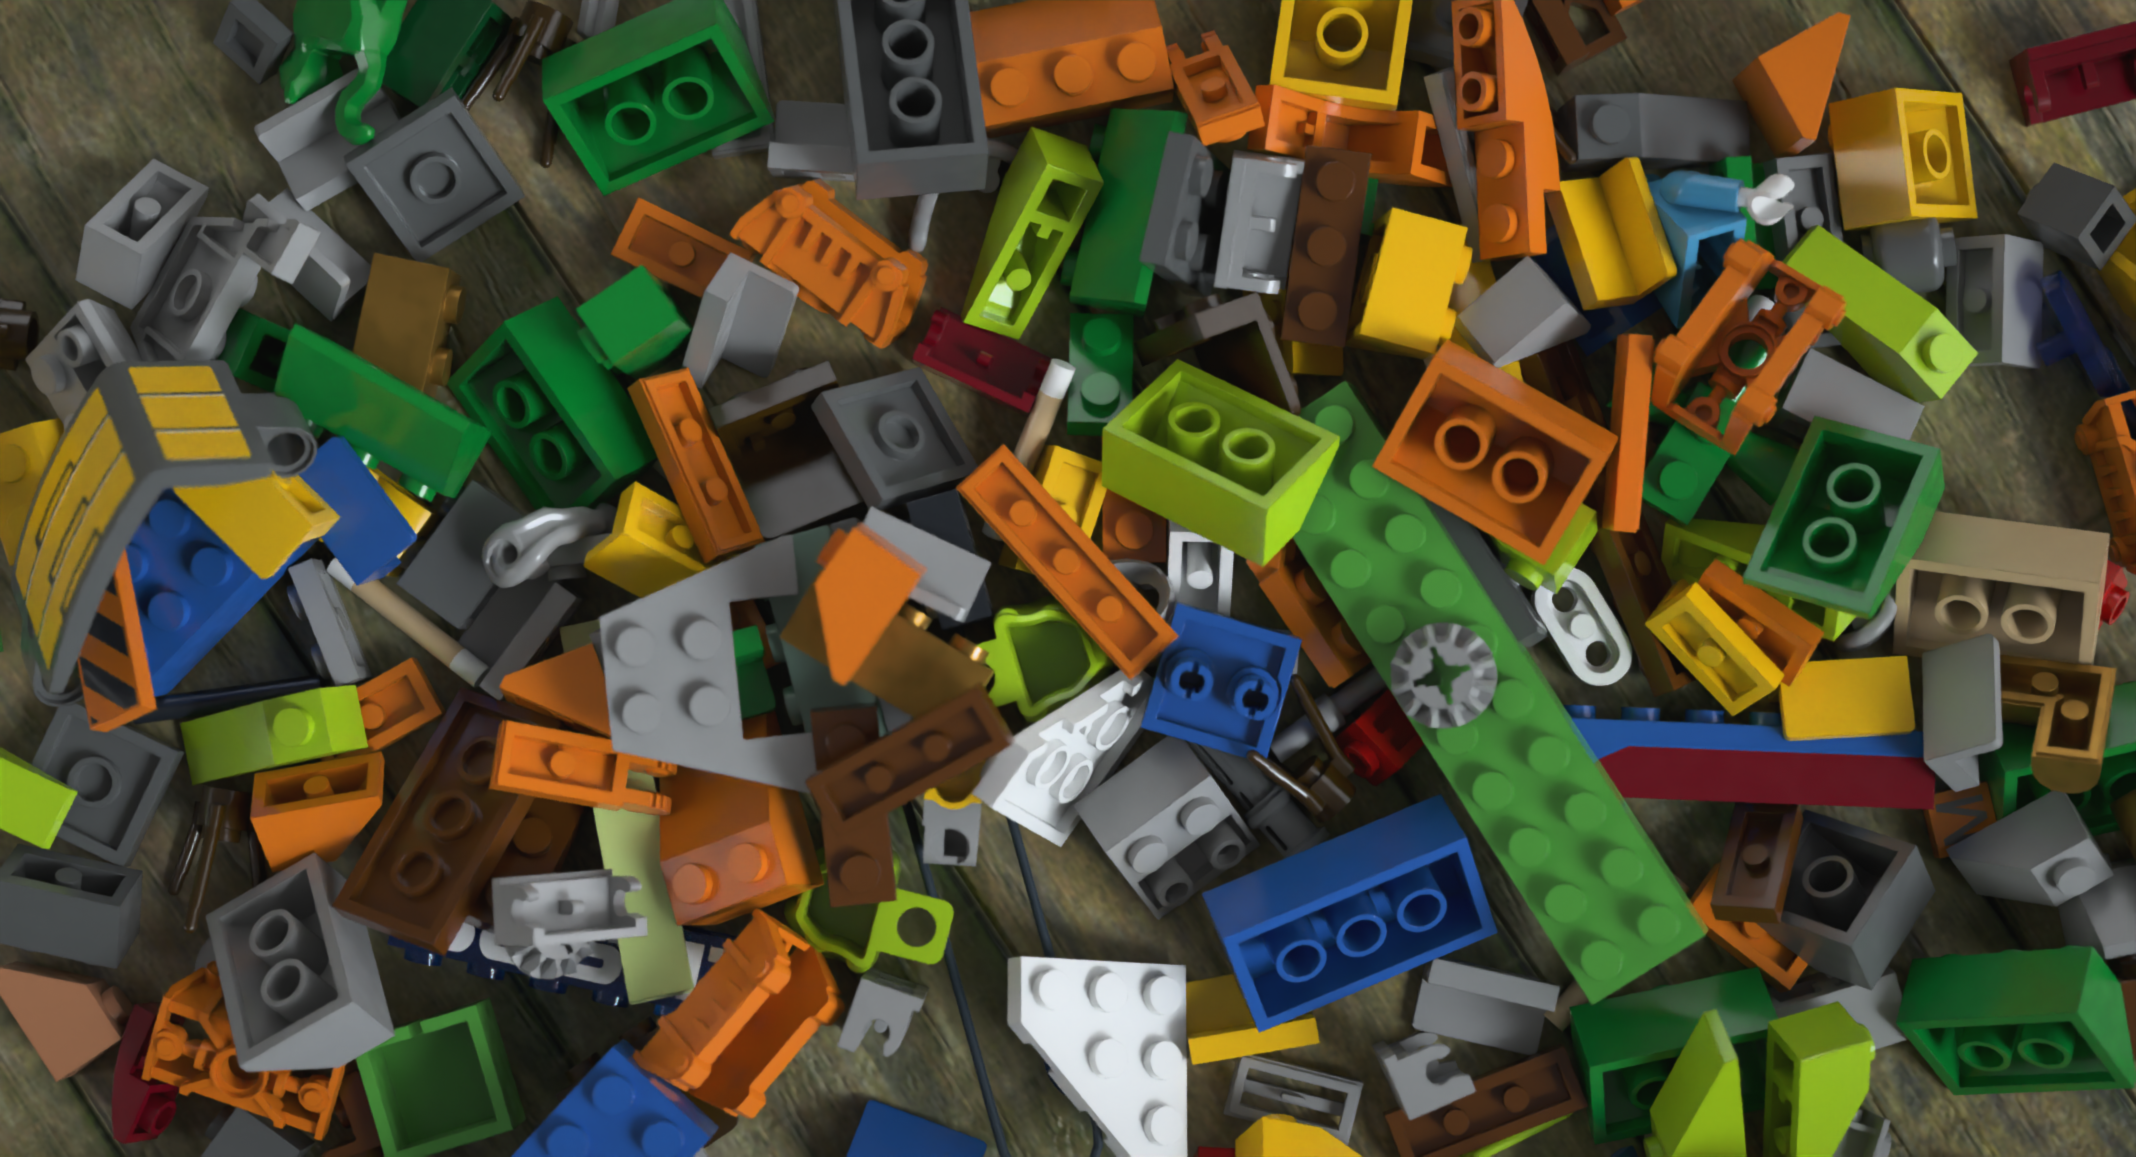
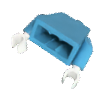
M1674 171L1663 179L1655 174L1645 175L1677 267V275L1653 292L1677 329L1685 325L1724 271L1723 262L1725 259H1723V256L1728 247L1739 239L1744 240L1747 218L1740 211L1741 207H1746L1750 216L1762 225L1776 223L1794 208L1792 204L1781 203L1776 200L1783 198L1794 188V182L1789 177L1783 174H1774L1769 176L1756 189L1745 188L1743 180L1705 175L1695 171ZM1761 295L1752 296L1747 301L1749 321L1753 320L1760 309L1770 311L1775 303Z

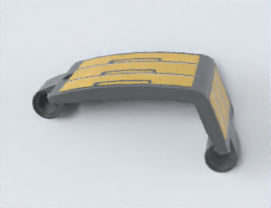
M221 360L120 362L110 365L98 375L62 434L41 477L24 523L11 577V588L22 618L21 655L34 694L41 702L49 706L63 707L72 705L84 698L77 658L104 591L123 552L141 521L164 489L223 486L269 477L273 473L271 469L275 471V475L281 478L297 476L309 468L317 454V446L305 418L296 403L288 398L277 397L275 393L241 394L228 364Z

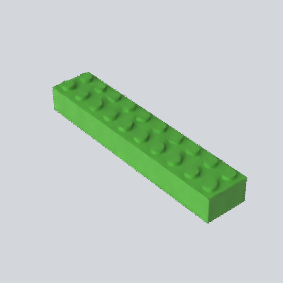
M1345 380L1301 409L1298 417L1340 436L1337 452L1301 528L1292 538L1390 691L1392 690L1390 663L1395 657L1403 639L1425 625L1453 623L1464 626L1480 636L1492 652L1497 669L1496 688L1490 703L1478 717L1454 728H1432L1408 715L1406 716L1592 1005L1704 937L1708 931L1707 926L1526 647L1516 640L1427 498L1372 467L1389 436L1357 387ZM1435 647L1432 649L1435 656L1432 660L1434 670L1424 674L1425 678L1416 680L1417 686L1423 684L1439 686L1443 695H1447L1449 704H1452L1453 701L1450 694L1453 692L1452 681L1455 678L1461 677V673L1471 669L1469 664L1459 667L1458 664L1446 665L1443 657L1438 655Z

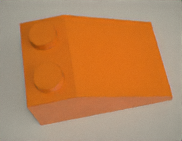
M775 710L771 713L741 721L744 739L782 736ZM677 765L676 775L660 777V793L672 799L670 815L660 816V866L677 926L717 925L752 912L756 908H763L824 885L797 790Z

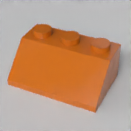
M1028 0L970 12L987 138L1029 131L1031 126L1040 129L1110 114L1111 108L1140 109L1173 101L1174 84L1155 0Z
M1447 339L1434 355L1372 467L1540 564L1545 565L1610 456L1619 436Z

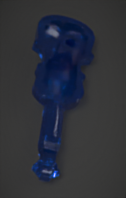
M2057 270L2039 279L2064 331L2035 344L2045 365L2049 366L2077 352L2101 398H2109L2132 391L2115 356L2102 343L2067 277L2061 270ZM2130 399L2120 403L2130 436L2136 441V406Z

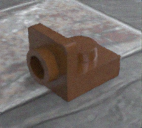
M358 1068L343 1075L334 1107L343 1127L346 1129L351 1127L355 1138L334 1145L321 1153L322 1157L384 1156Z

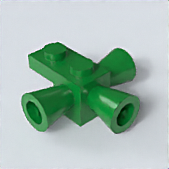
M1753 340L1738 341L1728 352L1731 361L1737 367L1743 369L1756 368L1767 357L1764 347ZM1653 364L1648 421L1658 424L1662 428L1653 441L1657 444V447L1644 466L1641 501L1678 524L1687 526L1722 468L1726 465L1769 506L1772 505L1779 497L1799 449L1751 431L1748 432L1735 456L1716 446L1653 405L1651 394L1656 365ZM1699 381L1685 388L1684 391L1682 390L1673 404H1677L1684 409L1694 399L1708 397L1713 389L1708 382L1705 385ZM1743 387L1735 400L1725 398L1720 404V422L1717 430L1724 435L1731 414L1738 400L1746 391V387ZM1613 389L1610 392L1605 403L1606 406L1611 408Z

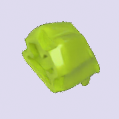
M1045 596L1025 604L1001 606L997 609L994 616L996 639L977 644L978 647L989 653L984 662L995 671V683L989 693L994 705L998 707L1016 701L1021 714L1032 725L1108 678L1114 666V662L1054 596Z
M822 847L815 850L824 885L792 896L787 900L783 912L786 921L793 931L804 937L825 958L839 960L847 964L856 973H863L872 968L880 952L926 964H935L942 959L954 915L953 907L946 900L897 888L901 874V858L895 850L892 849L897 901L831 907L825 848ZM923 908L934 917L936 932L929 943L923 946H911L900 938L897 930L898 920L902 913L908 909Z

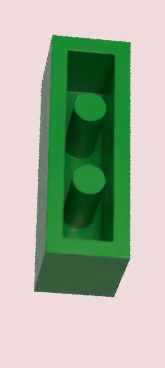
M642 264L575 309L586 324L576 332L597 363H603L608 370L612 369L617 376L625 372L635 380L648 377L685 352L694 328L669 290Z

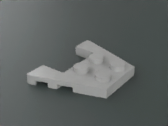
M191 217L130 326L142 361L216 360L224 349L226 330L238 308L245 306L256 291L258 283L257 274L261 267L270 274L293 284L321 232L296 219H287L286 224H279L268 218H256L254 223H245L236 218Z
M793 535L776 538L599 617L613 751L811 793L805 781L811 774L816 772L812 732L755 739L743 738L729 603L733 601L798 595Z

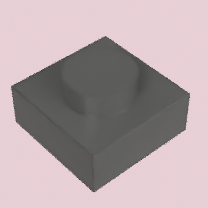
M232 0L229 2L213 43L260 85L277 74L294 33L257 0Z

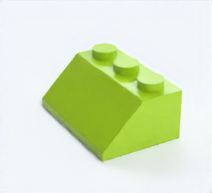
M1177 359L1103 428L1102 486L1264 567L1300 530L1337 452L1340 436Z

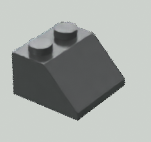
M1805 809L1802 814L1804 820L1780 924H1756L1815 970L1872 991L1936 890L1916 845Z

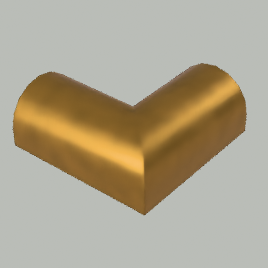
M2000 654L2002 722L2037 726L2031 768L2033 776L2040 784L2062 793L2084 792L2097 784L2101 772L2117 668Z

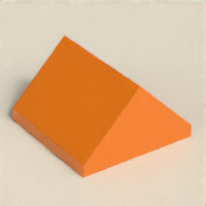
M1840 12L1835 13L1758 56L1732 80L1743 101H1747V108L1776 158L1794 157L1816 141L1851 15Z

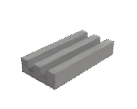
M1258 1054L1236 1058L1223 1114L1256 1122L1262 1116L1283 1114L1240 1103L1242 1092L1341 1116L1338 1127L1295 1116L1292 1117L1297 1120V1123L1323 1128L1348 1146L1363 1087L1361 1080ZM1248 1068L1346 1092L1345 1102L1246 1078Z

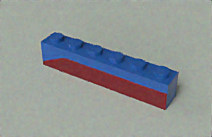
M1563 705L1623 798L1934 810L1935 772L1924 762L1923 731H1916V718L1915 729L1910 734L1787 741L1783 736L1781 713L1749 712V724H1725L1724 711L1685 709V722L1660 721V708L1621 707V719H1596V706Z

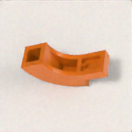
M1274 84L1256 85L1255 96L1259 102L1265 126L1249 131L1248 150L1297 159H1304L1307 145L1372 153L1368 178L1379 179L1378 183L1419 187H1452L1434 115L1420 110L1389 111L1347 106L1315 98Z

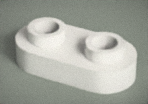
M1573 568L1562 585L1563 588L1568 589L1572 593L1574 598L1573 606L1566 612H1561L1554 607L1552 603L1553 592L1541 585L1537 591L1533 590L1531 595L1532 608L1547 629L1548 637L1567 668L1576 679L1588 685L1604 686L1618 681L1626 674L1632 661L1631 643L1595 583L1586 573ZM1595 641L1603 644L1607 650V658L1600 666H1593L1586 659V649Z

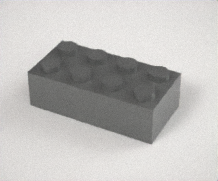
M833 0L856 200L985 189L989 151L968 0Z

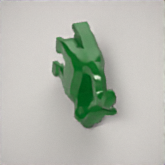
M297 0L293 12L294 47L279 67V81L284 90L285 103L293 105L343 77L339 64L341 57L354 56L359 67L358 73L352 82L341 92L335 108V124L339 134L350 144L363 145L371 142L375 135V129L367 123L361 122V112L364 105L381 88L387 56L395 47L408 0Z

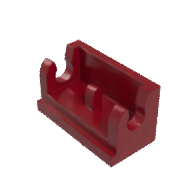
M2136 21L2027 48L2010 59L2009 63L2026 127L2136 100Z
M943 307L940 310H935L928 333L924 341L919 342L912 357L916 366L1027 418L1050 362L1053 359L1001 334L963 323L960 315Z

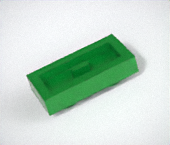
M1070 313L1069 364L1075 367V372L1068 386L1067 435L1103 436V428L1132 402L1133 314Z

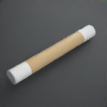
M1060 359L1051 360L1013 453L1031 474H1033L1075 372L1073 365ZM985 521L982 532L990 538L1003 541Z
M336 557L331 561L327 568V573L471 686L476 688L480 685L491 669L488 665L379 580L357 586Z

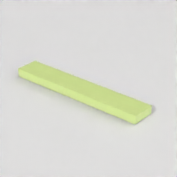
M594 620L559 627L564 653L591 644L592 641L589 634L600 628V621ZM628 769L626 788L657 792L654 776L633 772ZM593 807L604 869H612L613 876H634L642 885L641 890L626 893L624 903L628 913H638L647 917L648 936L617 939L629 1003L633 1005L692 992L694 983L683 926H677L660 866V815L654 816L630 812L622 808L618 811Z

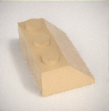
M1935 511L1922 543L1896 581L1895 604L1897 605V611L1894 621L1893 654L1922 658V653L1981 635L1992 634L1999 641L2000 654L2093 665L2105 588L2110 533Z

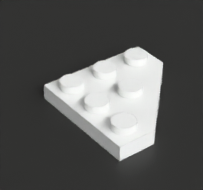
M1119 670L1014 736L1015 740L1010 747L987 760L980 774L981 781L972 794L994 810L1061 847L1081 820L1073 805L1110 779L1144 731L1140 724L1154 678L1142 670L1135 678L1129 680Z
M1023 956L1008 958V1025L1024 1044L1031 1043L1051 1067L1048 1074L1079 1112L1087 1111L1106 1134L1103 1141L1117 1157H1187L1186 965Z

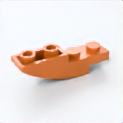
M1514 0L1452 1L1457 130L1474 132L1480 260L1499 262L1523 258L1527 255L1547 254L1544 194L1560 191V178L1550 106L1529 34Z

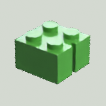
M490 997L436 1013L424 1020L420 1018L393 1026L395 1036L356 1058L385 1157L430 1156L514 1130L526 1120Z

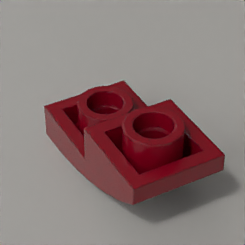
M161 1002L134 1005L119 1048L113 1080L111 1117L113 1138L122 1144L157 1139L159 1134L169 1126L176 1112L175 1098L180 1087L151 1078L149 1081L142 1079L145 1060ZM171 1013L169 1022L183 1026L186 1017Z

